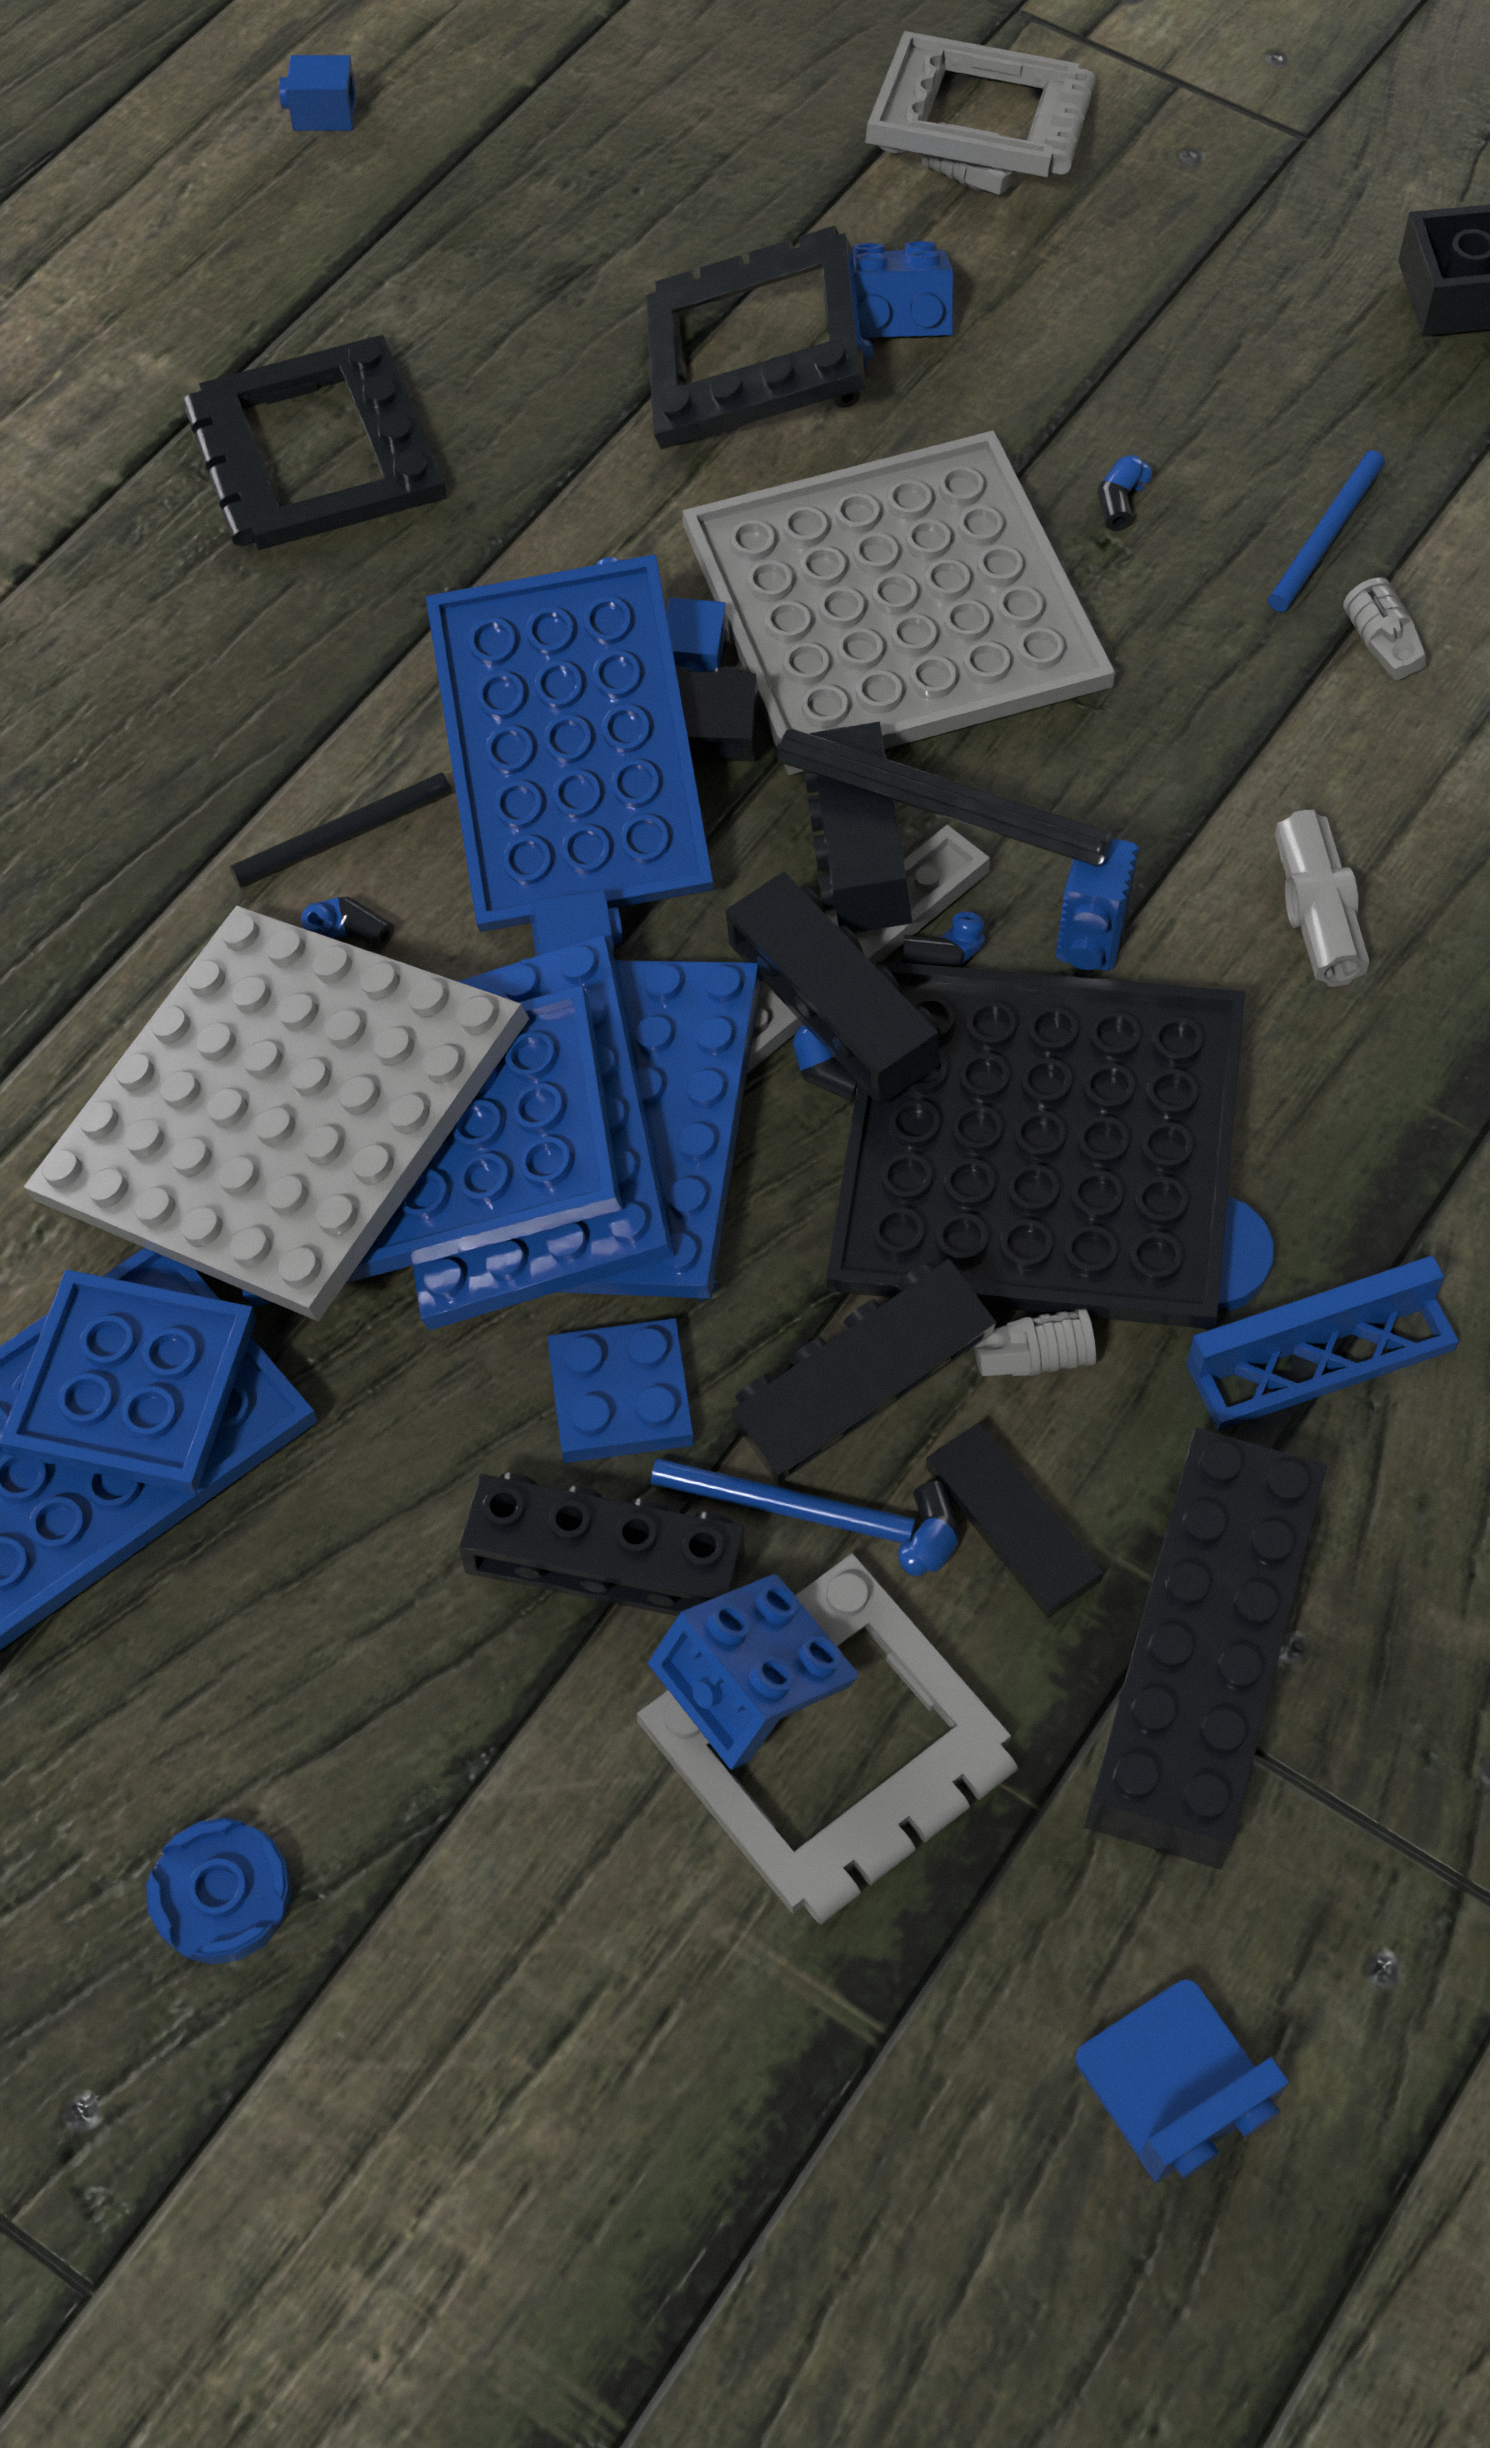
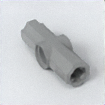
M1314 809L1296 811L1286 820L1278 822L1275 831L1280 859L1286 874L1285 904L1287 915L1293 928L1301 927L1315 980L1327 983L1328 987L1348 985L1358 976L1367 973L1370 962L1357 921L1358 890L1355 876L1349 867H1341L1327 817L1316 814Z

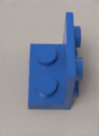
M774 1574L680 1612L647 1663L730 1770L751 1761L781 1718L851 1687L858 1677V1672L800 1603L794 1593L779 1576Z

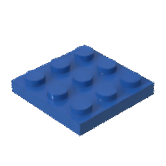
M65 1269L0 1438V1446L4 1454L196 1494L257 1319L253 1307Z

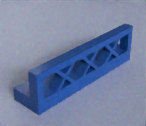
M1433 1255L1194 1335L1186 1366L1217 1430L1220 1431L1454 1351L1459 1340L1436 1300L1444 1275ZM1421 1311L1434 1337L1415 1343L1390 1332L1396 1319ZM1386 1323L1384 1330L1375 1327ZM1351 1334L1378 1344L1373 1357L1359 1363L1332 1353L1337 1339ZM1327 1343L1325 1350L1316 1347ZM1384 1347L1393 1350L1392 1352L1381 1355ZM1292 1354L1318 1364L1313 1378L1301 1383H1295L1275 1375L1273 1370L1278 1359ZM1268 1363L1265 1370L1257 1367ZM1325 1367L1334 1370L1333 1372L1322 1375L1325 1370ZM1234 1374L1259 1384L1253 1399L1227 1407L1214 1381ZM1266 1387L1274 1390V1392L1263 1395Z

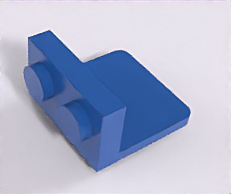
M929 241L908 242L905 244V250L884 251V245L880 243L853 245L852 254L862 338L953 335V269L945 250L936 249V243Z
M1181 1980L1081 2045L1075 2056L1077 2068L1155 2184L1176 2170L1182 2179H1186L1205 2167L1220 2154L1214 2144L1238 2129L1242 2136L1246 2138L1267 2125L1281 2113L1275 2103L1289 2084V2081L1272 2057L1257 2067L1253 2065L1202 1990L1191 1980Z

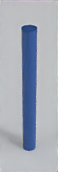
M1370 450L1365 453L1268 597V604L1273 610L1285 612L1289 608L1384 466V457L1379 452Z
M658 1458L654 1463L651 1475L652 1485L902 1544L906 1541H911L916 1521L914 1518Z

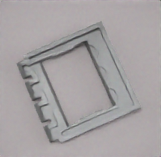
M904 31L867 123L865 143L879 145L881 149L892 153L911 151L1048 177L1049 173L1065 174L1070 170L1096 83V77L1092 71L1080 69L1079 63ZM945 71L1043 88L1027 140L1000 136L999 133L948 124L947 126L927 122Z
M852 1553L796 1594V1598L836 1646L865 1628L887 1654V1663L929 1711L934 1709L952 1730L796 1851H793L776 1831V1825L733 1773L730 1774L709 1749L708 1745L710 1743L668 1690L637 1713V1721L641 1728L792 1915L804 1906L820 1925L861 1894L858 1886L847 1873L854 1867L865 1882L872 1885L915 1851L914 1844L902 1830L905 1826L909 1825L923 1842H927L970 1808L965 1796L956 1787L961 1782L976 1799L980 1800L1018 1770L1015 1761L1005 1750L1010 1744L1011 1735Z

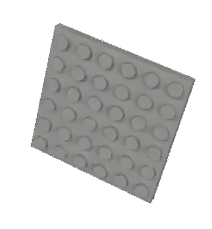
M994 430L682 510L683 527L713 598L718 602H726V629L743 669L746 673H756L759 695L758 704L776 747L779 739L783 737L788 729H796L810 734L812 732L880 721L884 749L1113 687L1115 671ZM784 764L788 775L804 771Z
M236 906L23 1188L38 1203L319 1322L523 1029L529 1017L521 1003Z

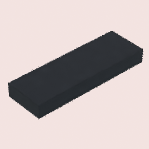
M977 1423L926 1457L925 1467L936 1481H941L945 1484L948 1496L1047 1618L1101 1582L1102 1570L980 1423Z

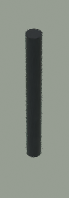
M442 772L230 865L232 876L239 888L451 794L449 782Z

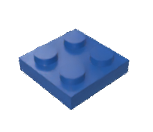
M676 1318L547 1335L563 1463L694 1446Z

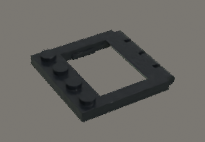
M834 225L800 236V247L794 248L789 239L749 252L750 262L744 264L741 255L700 267V278L695 279L690 270L655 282L656 292L646 294L653 435L661 449L866 389L853 254L846 233L839 235L837 227ZM823 268L824 302L829 341L683 385V382L686 381L684 341L679 329V312Z
M384 335L199 383L200 391L191 393L183 399L187 418L193 433H195V440L205 467L209 471L208 476L219 506L222 509L232 542L237 546L255 543L257 549L262 550L447 499L445 482ZM346 381L384 479L279 507L242 408L265 402L269 405L317 392L318 388Z

